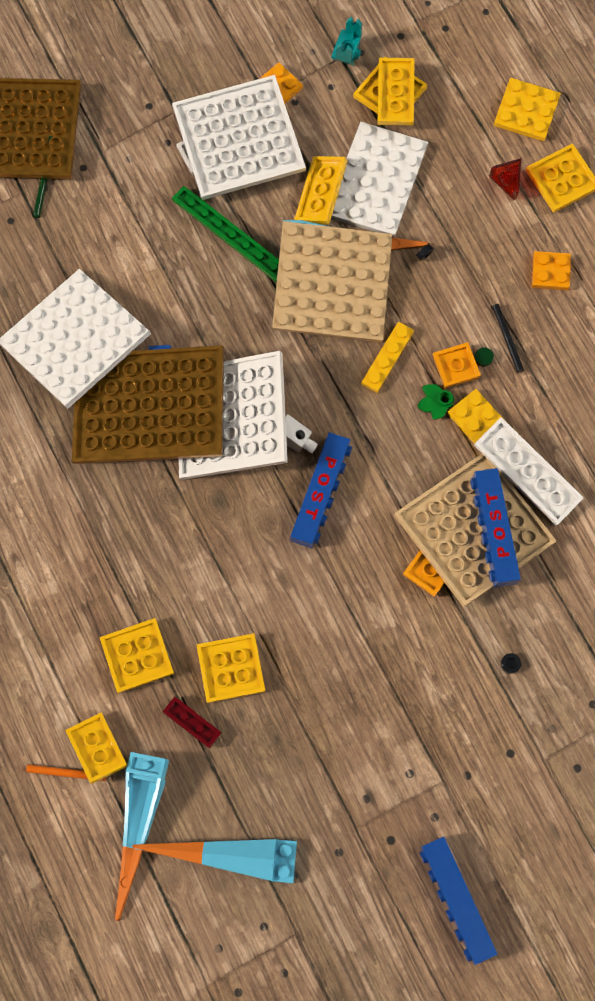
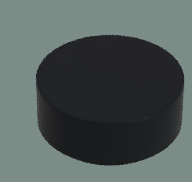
M428 243L416 256L420 261L424 260L433 252L434 247Z
M506 654L501 660V668L507 674H514L521 667V660L515 654Z

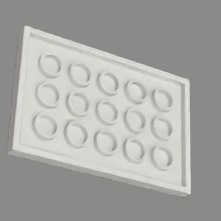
M360 121L347 156L348 162L331 219L373 232L392 234V237L395 238L428 142Z

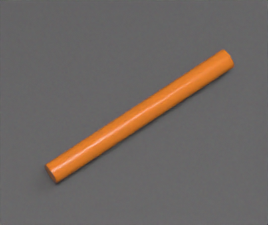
M30 764L26 768L28 773L88 779L85 771Z

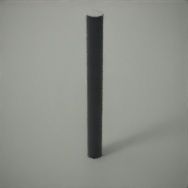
M495 304L492 306L516 371L521 373L524 371L501 308L499 304Z

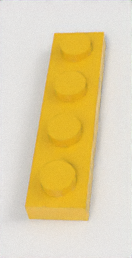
M400 322L396 324L362 380L361 385L376 393L379 392L414 334L413 329Z

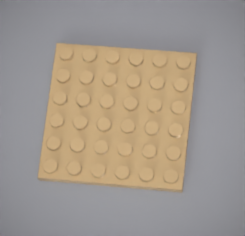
M283 221L272 330L383 342L392 234Z
M480 454L394 513L395 518L463 607L494 587L493 582H490L489 579L490 564H487L485 559L486 545H483L481 539L483 529L478 524L479 509L474 504L475 489L472 490L470 479L475 471L497 468L483 454ZM498 469L518 568H521L555 544L556 540L508 478Z

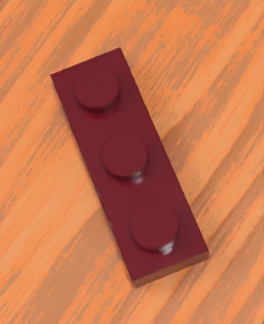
M175 696L163 710L165 715L209 749L222 734V732Z

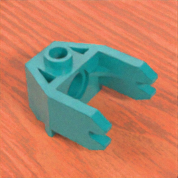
M353 17L347 19L346 30L341 29L331 55L333 60L352 66L356 59L359 60L361 54L359 47L362 37V22L359 19L356 22L353 21Z

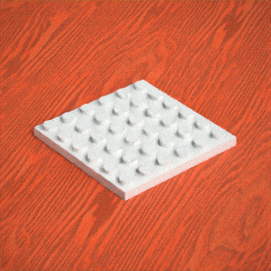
M275 75L172 103L202 200L306 171V166Z
M78 269L0 338V345L68 409L150 336L151 333L91 278Z
M281 351L224 361L223 456L180 458L179 478L182 480L288 463L283 353Z

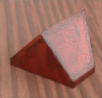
M522 158L493 166L489 175L514 201L519 193Z

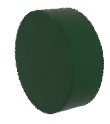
M482 347L476 351L475 361L479 366L487 367L492 363L494 354L489 348Z

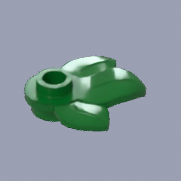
M435 384L422 386L426 397L418 403L417 407L423 412H431L433 420L444 417L447 409L454 403L453 394L450 391L442 390ZM447 398L448 402L444 403L441 399Z

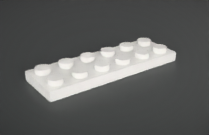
M500 418L474 444L555 525H558L584 498L503 418Z

